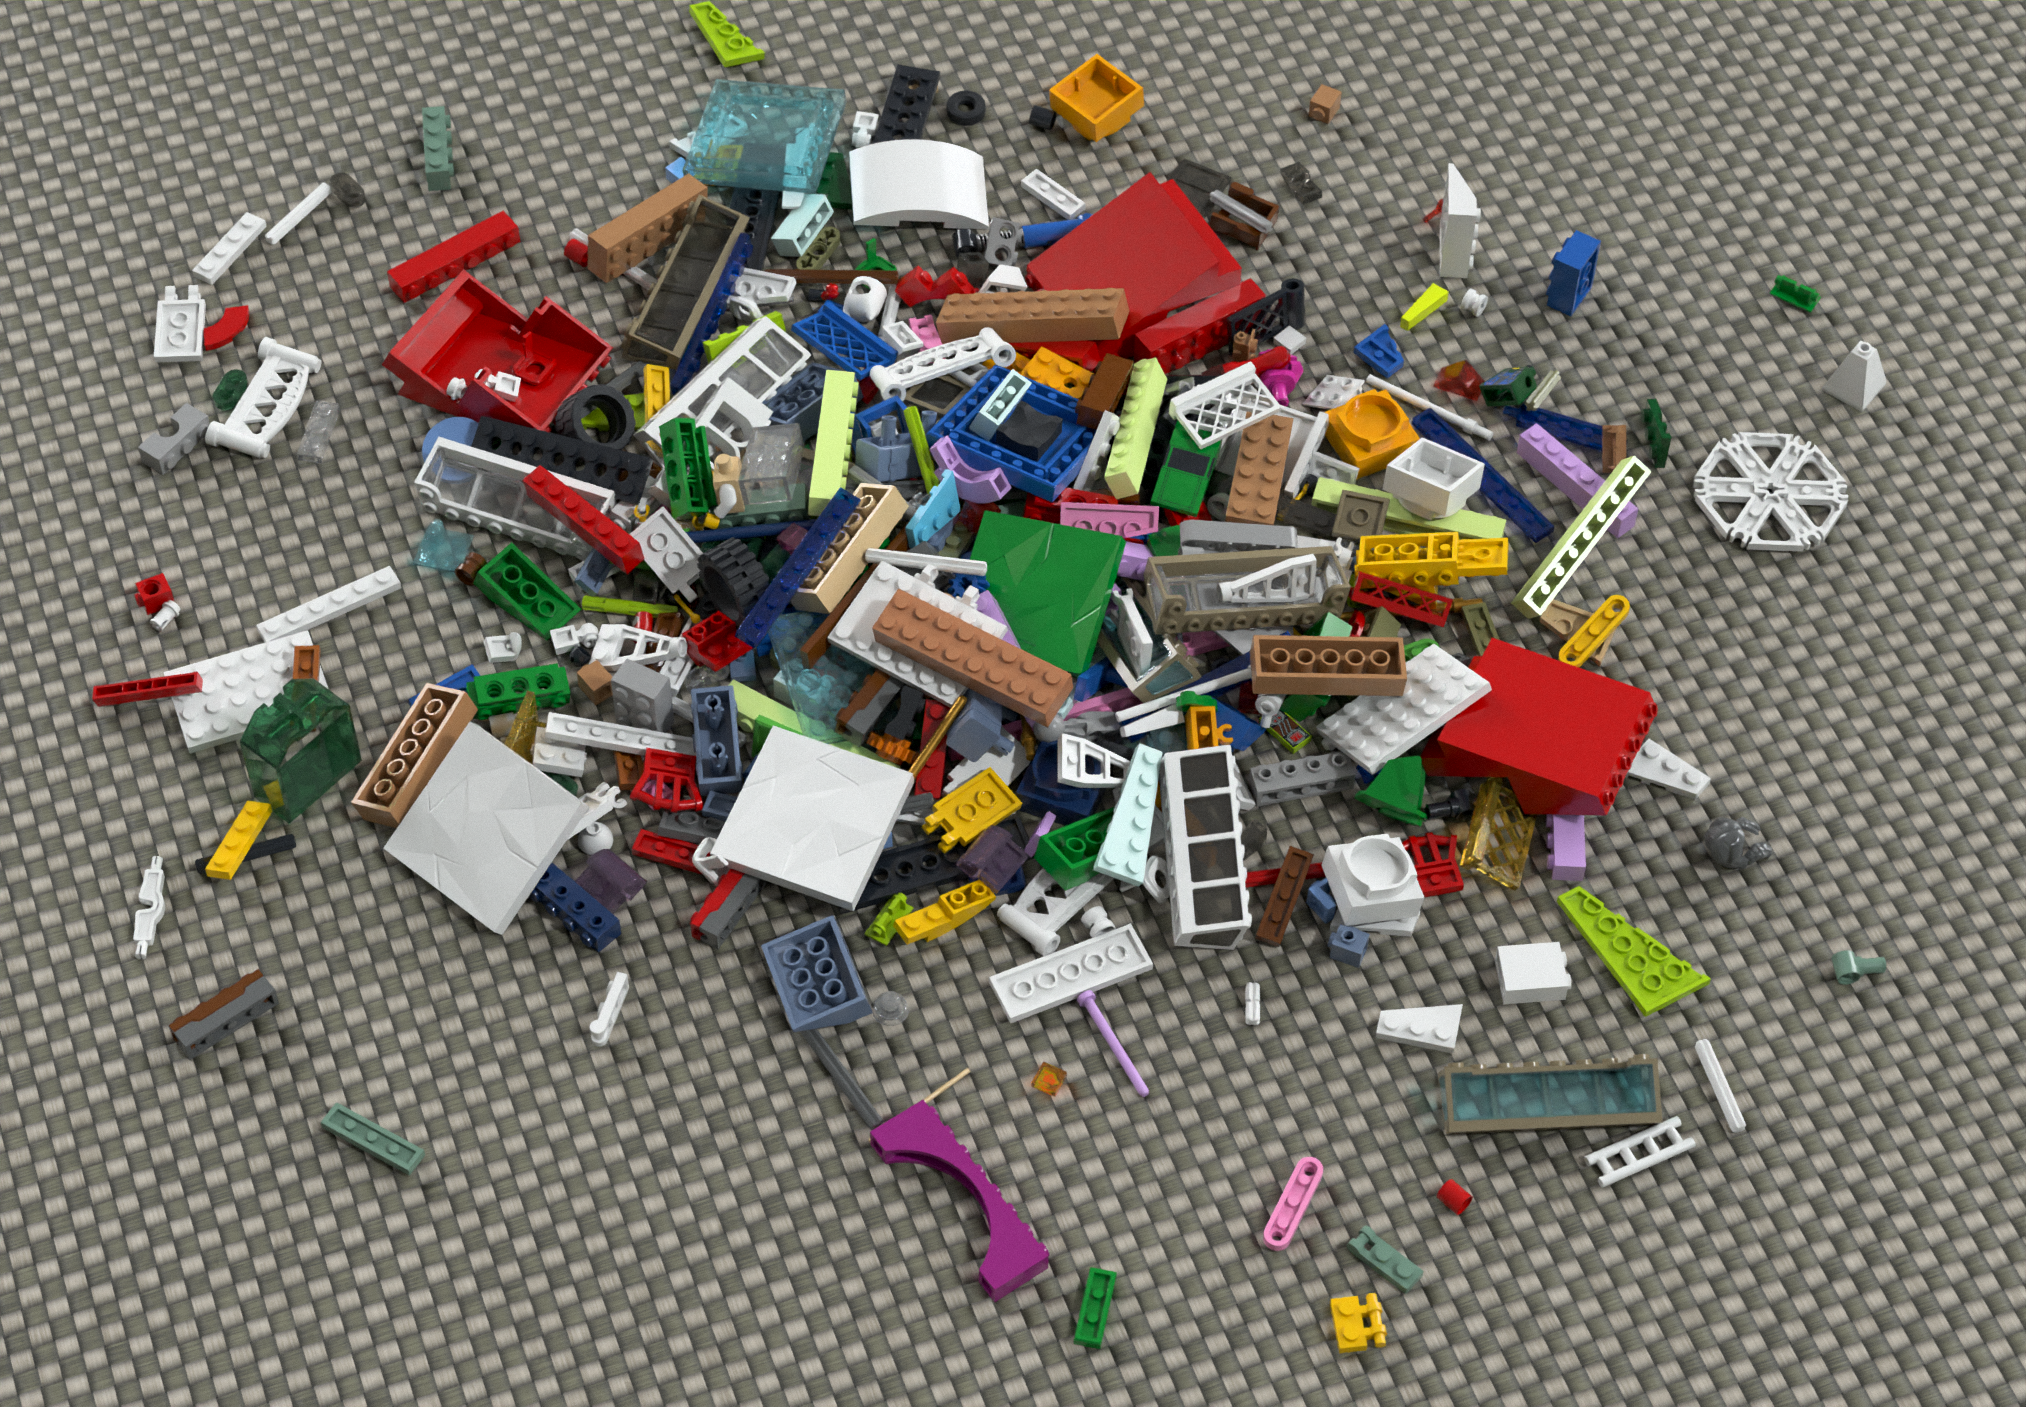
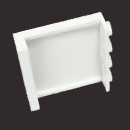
M1255 399L1250 400L1247 405L1254 407ZM1258 400L1257 408L1269 409L1271 405L1268 402ZM1280 405L1281 411L1274 415L1294 418L1279 499L1291 503L1297 497L1301 488V482L1308 473L1312 456L1318 451L1327 431L1329 414L1320 411L1318 416L1315 417ZM1243 411L1240 418L1245 419L1246 411ZM1243 430L1230 435L1225 442L1214 467L1215 477L1233 482Z

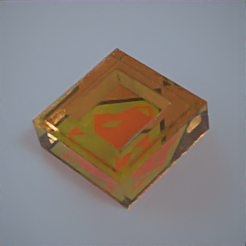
M1043 1061L1032 1080L1031 1087L1055 1097L1067 1077V1072Z

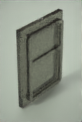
M1184 158L1169 180L1173 179L1205 219L1215 205L1210 201V193L1215 190L1223 193L1231 182L1232 177Z

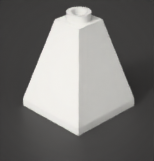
M1860 341L1824 384L1822 391L1862 412L1887 382L1877 349L1867 342Z

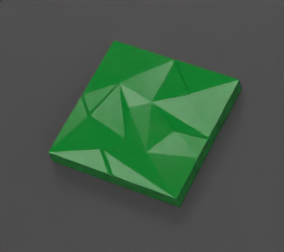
M985 510L970 560L987 563L986 580L989 582L990 587L986 590H989L997 600L1021 649L1070 673L1073 678H1078L1079 675L1089 669L1126 541L1119 535Z

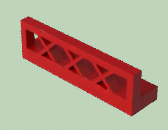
M1359 571L1354 587L1351 586L1348 594L1349 598L1353 601L1377 608L1383 606L1387 611L1441 627L1445 626L1453 601L1452 598L1362 571ZM1363 578L1372 580L1377 589L1372 592L1360 589ZM1377 582H1378V583L1385 584V585L1379 587V585L1377 584ZM1392 586L1397 589L1400 596L1395 599L1388 598L1383 595L1382 590ZM1400 589L1405 590V591H1408V592L1402 594V592H1401ZM1413 593L1419 594L1423 603L1415 606L1408 604L1405 598ZM1424 596H1425V597H1429V598H1431V599H1429V600L1426 601L1425 598H1424ZM1436 600L1445 602L1442 613L1430 610L1428 605Z

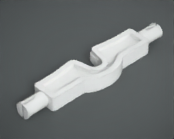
M156 856L152 857L151 869L145 870L143 884L139 893L140 903L152 907L150 909L138 910L135 915L133 939L135 945H137L135 954L137 959H141V957L146 959L147 948L154 943L156 925L162 919L165 912V902L162 896L165 876L163 870H161L163 858L157 856V858Z

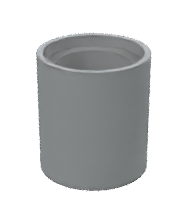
M513 712L489 717L492 736L495 738L518 734Z

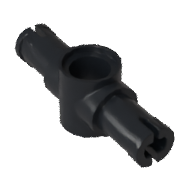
M1459 789L1452 792L1444 802L1426 804L1424 810L1428 820L1448 816L1449 818L1455 817L1461 823L1468 822L1474 819L1480 810L1500 807L1501 797L1498 791L1477 795L1476 793L1470 794L1467 789Z

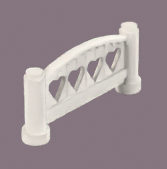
M986 327L980 331L979 336L927 349L886 368L876 365L870 371V378L880 389L881 397L884 401L898 395L903 402L906 397L905 388L992 359L998 366L1007 367L1014 362L1016 351L1009 343L1004 342L992 328ZM978 347L977 350L972 351V352L964 351V350H969V349H971V348ZM956 354L955 358L949 360L942 359L945 357H949L950 355ZM930 362H934V364H933L932 366H929V367H922V366H921V365H926V364H928V363H930ZM912 369L911 373H909V374H906V375L898 374V373H903V372H905V371H907V370Z
M268 337L261 341L258 349V358L264 360L263 364L225 425L215 421L211 422L205 436L207 444L216 447L222 445L258 458H266L270 451V445L267 442L286 425L296 411L303 397L309 373H318L322 362L317 356L277 344L276 340ZM289 371L297 372L292 377L293 381L291 383L283 382L277 374ZM287 389L286 392L282 393L283 397L280 400L273 399L267 390ZM276 406L272 410L270 417H264L256 407ZM255 422L266 423L265 426L261 427L262 432L259 434L252 433L246 424Z
M1043 868L1026 886L1016 904L1013 906L1003 904L999 908L997 916L1000 918V921L1033 944L1035 950L1044 957L1054 953L1060 943V936L1055 932L1114 878L1099 873L1081 885L1066 891L1063 889L1066 899L1048 897L1044 893L1051 890L1052 885L1058 883ZM1041 899L1046 904L1048 914L1028 912L1027 908L1034 906V902Z

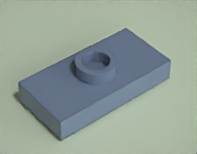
M745 636L752 641V636ZM753 649L730 663L731 682L732 680L737 682L756 680Z

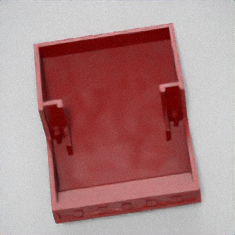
M1149 172L1027 264L1025 282L1034 292L1042 290L1124 288L1129 314L1120 338L1087 341L1096 342L1100 358L1105 357L1107 353L1111 355L1117 353L1120 357L1127 359L1134 356L1136 333L1167 319V314L1171 310L1239 285L1242 267L1177 183L1171 179L1160 184L1153 174Z
M463 270L392 348L382 365L404 381L397 395L457 417L472 419L479 423L481 416L550 433L552 428L549 426L552 423L556 426L555 417L557 416L559 406L562 405L566 398L587 388V381L592 383L600 373L597 369L599 367L604 369L611 360V357L608 355L614 347L547 296L539 307L534 309L528 319ZM528 332H532L533 351L554 358L556 366L551 374L538 385H532L521 380L518 397L515 402L504 399L495 393L493 388L490 389L485 384L490 375L492 374L496 377L498 371L515 376L512 371L513 367L524 355L523 336ZM531 364L526 368L527 372L533 375L541 374L545 369L541 364ZM482 369L479 376L474 378L475 374ZM453 378H463L468 389L462 398L452 400L451 396L446 393L447 387Z
M1491 638L1483 655L1474 656L1468 668L1487 680L1492 690L1432 733L1420 756L1427 775L1508 777L1524 814L1606 816L1615 801L1620 787L1623 785L1628 770L1632 767V762L1637 752H1639L1645 736L1649 732L1654 717L1657 716L1658 707L1651 693Z

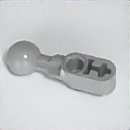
M1089 711L1082 713L1077 718H1069L1068 721H1063L1056 714L1048 728L1037 722L1033 725L1034 735L1040 742L1050 743L1056 741L1062 733L1086 739L1094 744H1097L1098 739L1116 744L1123 740L1120 732L1122 726L1117 721L1114 712Z

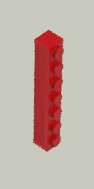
M197 671L94 686L92 700L98 707L200 693L202 692L203 679Z

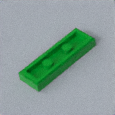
M1090 1267L1073 1344L1101 1349L1117 1272Z

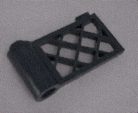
M1294 278L1282 282L1280 290L1227 317L1229 355L1233 356L1234 336L1238 332H1244L1250 322L1253 325L1247 333L1251 335L1253 329H1255L1256 333L1259 326L1262 327L1259 335L1254 337V339H1258V344L1279 334L1288 326L1295 330L1302 328L1306 324L1304 283ZM1278 300V304L1276 305L1275 309L1271 310L1270 308L1272 307L1273 303ZM1262 309L1256 320H1253L1252 318L1256 311ZM1269 312L1271 313V315L1264 325L1262 324V321ZM1277 317H1279L1280 324L1271 328ZM1243 319L1240 326L1236 330L1235 322Z

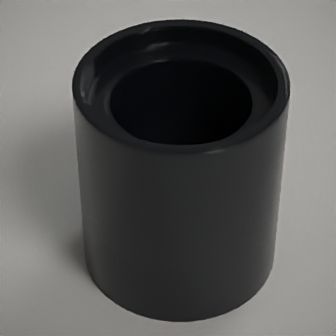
M1034 105L1030 113L1029 124L1051 131L1056 122L1057 112Z

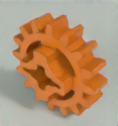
M871 732L866 742L877 748L876 754L900 766L903 761L913 764L920 754L909 748L911 742L908 740H901L887 733L881 736Z

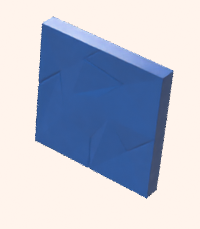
M995 364L927 432L926 439L929 449L940 438L948 435L959 456L969 467L978 471H990L1000 467L1010 485L1053 502L1079 474L1097 430L1076 424L1078 414L1075 413V408L1079 399L1025 377L1032 384L1020 401L1028 403L1042 414L1062 418V433L1038 462L997 444L996 433L988 442L969 427L979 411L1011 371ZM1013 411L1010 413V415L1007 417V419H1006L1003 423H1005V422L1009 419V417L1012 415Z

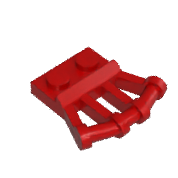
M646 747L643 774L633 788L630 799L652 806L653 810L663 808L669 809L671 813L690 809L701 811L703 802L694 781L696 756ZM649 780H655L654 796L642 791ZM663 782L673 783L672 800L662 798ZM681 785L686 786L691 799L679 801Z
M1429 832L1421 837H1416L1415 835L1408 836L1402 842L1404 849L1412 852L1416 864L1414 865L1417 872L1416 878L1424 897L1463 891L1464 883L1455 860L1457 835L1451 834L1449 837L1434 835L1432 832ZM1437 845L1449 847L1448 859H1441ZM1427 846L1429 848L1433 862L1424 863L1419 847Z

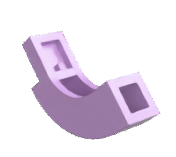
M948 435L940 438L929 449L939 466L934 472L939 481L943 480L941 475L945 469L953 471L958 497L974 503H990L1000 500L1012 488L1000 467L990 471H978L969 467L959 456Z

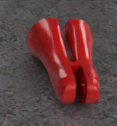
M1278 346L1254 359L1228 362L1222 366L1224 372L1227 373L1251 361L1256 368L1255 374L1260 378L1267 370L1285 368L1291 361V355L1285 347Z

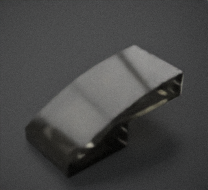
M1300 162L1280 169V174L1286 185L1302 205L1322 198V190L1311 180L1310 171Z

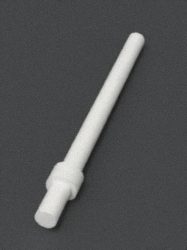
M1371 374L1367 377L1366 383L1381 390L1386 389L1389 394L1463 428V431L1468 434H1476L1489 441L1493 436L1492 431L1479 426L1478 422L1470 418L1466 420Z

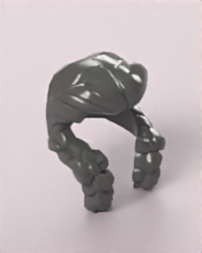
M1721 817L1713 821L1704 836L1705 845L1710 850L1713 859L1723 867L1742 870L1759 859L1770 858L1772 856V848L1764 842L1753 844L1751 849L1742 856L1745 839L1742 829L1759 835L1758 832L1761 828L1756 822L1747 820L1745 817H1740L1735 821Z

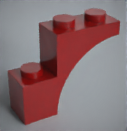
M918 265L899 279L895 292L909 307H912L925 300H945L947 295L955 293H978L979 289L974 288L968 282L965 274L959 272L955 267H952L933 281L931 275L927 271H923Z

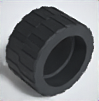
M604 384L591 385L562 402L555 417V430L558 435L623 450L630 443L635 432V413L629 400L614 387L605 386ZM585 403L596 406L606 416L609 423V437L606 443L595 441L584 430L581 421V411Z

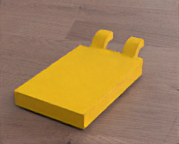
M989 767L935 803L931 809L934 813L925 818L924 821L926 823L921 828L929 835L941 825L947 834L941 837L942 842L938 844V847L943 853H946L958 841L963 846H966L1020 809L1023 803L995 771Z

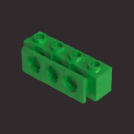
M673 418L659 426L671 512L674 520H692L693 517L698 518L709 512L708 509L717 505L705 426L696 428L695 418ZM684 441H685V443H686V450H685V451L683 450V443H684ZM687 465H689V474H688V475H687ZM691 488H692V490H693V496H692V498L690 497V490H691Z
M558 663L475 676L474 681L466 682V693L478 709L473 719L487 720L490 716L510 712L516 714L519 711L525 710L535 712L550 706L560 708L570 703V689L565 666L558 667Z

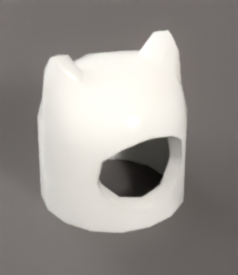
M861 276L855 278L844 300L843 312L862 323L873 321L879 315L886 299V288L878 280L871 277ZM860 284L868 285L870 292L859 294L856 286Z

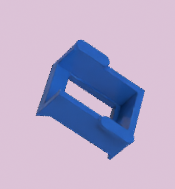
M898 395L855 414L863 438L873 437L871 428L867 423L895 410L902 434L909 433L904 416V410L907 407Z

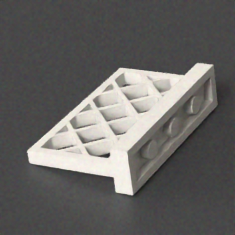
M1250 361L1171 399L1169 415L1173 420L1178 419L1197 446L1203 449L1280 412L1281 406L1255 374L1256 368ZM1254 383L1258 388V392L1244 391V387ZM1228 394L1239 396L1237 403L1226 401L1224 397ZM1241 398L1255 399L1254 407L1240 404ZM1258 400L1268 402L1271 408H1257ZM1209 403L1219 405L1218 412L1204 410V406ZM1222 406L1236 409L1234 416L1220 413ZM1238 410L1251 412L1252 416L1248 419L1237 417ZM1193 413L1199 415V418L1195 422L1187 420L1184 415ZM1202 416L1215 418L1214 426L1200 423ZM1218 420L1232 422V426L1227 429L1217 427ZM1198 429L1210 431L1212 435L1202 440L1198 435Z

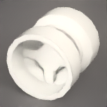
M1102 906L1089 909L1081 918L1083 925L1090 929V936L1092 938L1116 929L1113 922L1107 919V913Z

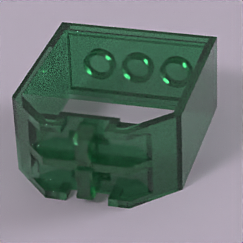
M314 678L291 679L283 686L284 694L279 693L273 698L272 705L268 707L263 703L254 711L240 740L254 797L261 803L271 804L272 811L288 824L362 761L350 705ZM320 724L322 732L281 766L289 747L296 741L302 740Z

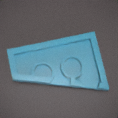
M944 470L941 475L943 480L939 486H933L929 492L931 498L925 506L920 505L905 527L909 548H913L923 541L927 542L934 533L938 532L961 511L953 471Z

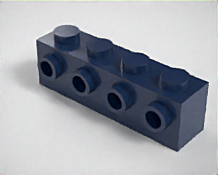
M551 862L529 896L533 901L542 903L552 917L557 916L568 931H574L578 934L581 941L587 947H593L599 953L621 935L620 920Z

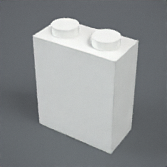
M1559 942L1497 947L1495 964L1503 1004L1565 1000L1567 990L1571 989L1570 974L1565 972L1567 958L1566 953L1561 952Z

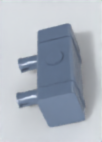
M922 411V426L925 436L936 424L937 412ZM889 415L881 417V436L857 439L855 465L879 482H894L895 480L922 477L910 433L896 434L897 417ZM931 453L935 470H937L939 466L937 462L934 460L933 455Z
M729 685L692 689L691 713L694 723L692 739L693 749L696 752L697 758L696 772L700 795L708 796L710 790L723 794L740 793L743 788V764L740 760L737 726L738 708L734 687Z
M968 688L963 695L967 698V703L946 732V744L971 762H977L991 747L1007 756L1008 752L1012 751L1015 743L1000 734L1001 722L1003 721L1006 724L1015 722L1018 713Z

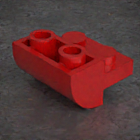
M720 611L682 633V637L687 641V653L692 661L699 668L706 665L714 672L753 649L752 641L738 632L735 622Z

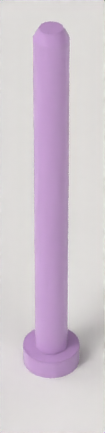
M1092 990L1083 992L1078 996L1077 1002L1081 1007H1086L1139 1095L1142 1097L1147 1096L1149 1089L1095 1004V994Z

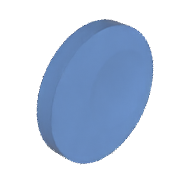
M452 417L437 423L430 429L424 439L422 446L424 462L428 458L438 437L471 447L479 423L465 417ZM436 455L428 468L431 474H433L437 462ZM444 465L438 480L448 484H464L475 480L478 475Z

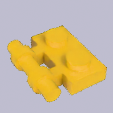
M1375 1293L1367 1294V1304L1362 1306L1359 1305L1358 1296L1333 1298L1330 1300L1339 1353L1366 1351V1340H1374L1377 1348L1386 1346L1385 1336L1387 1331L1385 1325L1382 1324L1380 1315L1383 1312L1382 1306L1378 1302ZM1370 1317L1371 1327L1364 1328L1362 1318Z

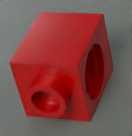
M163 573L135 583L138 593L134 594L138 607H144L147 615L160 611L163 608L162 604L164 602L174 601L171 588Z

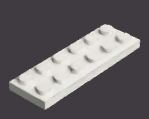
M1131 924L991 976L989 977V984L1011 1024L1074 1000L1085 991L1092 990L1094 992L1152 970L1153 963Z

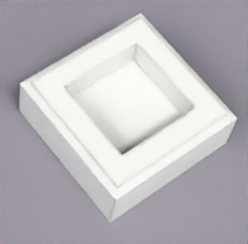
M1288 326L1274 337L1273 343L1276 346L1285 347L1289 354H1293L1306 343V337L1291 326Z

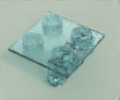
M435 519L427 527L413 565L455 573L458 565L464 563L474 535L445 530L443 522Z

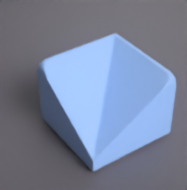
M682 157L665 167L666 179L671 183L687 174L693 177L696 175Z

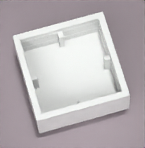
M1421 438L1387 465L1383 490L1392 493L1393 497L1398 499L1400 504L1408 511L1430 521L1433 518L1448 517L1464 507L1466 499L1480 488L1485 464L1430 440Z
M1388 834L1362 837L1353 843L1327 847L1322 868L1345 926L1418 916L1425 897L1416 878L1417 872L1413 862L1404 849L1400 837L1390 838Z

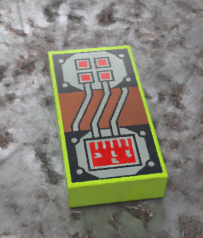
M1281 710L1272 716L1270 728H1266L1292 754L1307 745L1312 739V736L1286 712Z

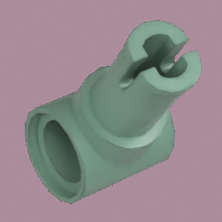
M1844 950L1837 952L1831 958L1837 980L1842 985L1855 983L1864 974L1885 973L1886 960L1884 957H1855L1853 951Z

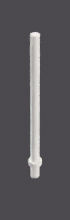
M1251 665L1248 666V669L1116 712V719L1118 722L1175 704L1176 697L1180 696V693L1184 691H1194L1195 694L1202 695L1249 678L1252 679Z

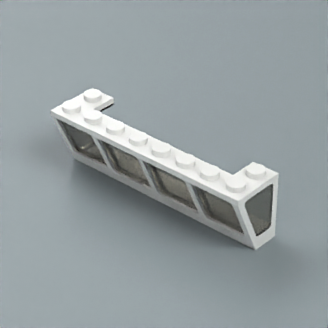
M1231 745L1165 753L1161 760L1159 784L1174 946L1234 950L1238 942L1242 940L1246 930L1251 927L1252 916L1248 913L1247 907L1249 891L1245 887L1247 869L1243 867L1245 848L1244 845H1241L1240 839L1242 823L1238 819L1240 802L1236 800L1238 781L1237 778H1234L1235 756L1232 755Z

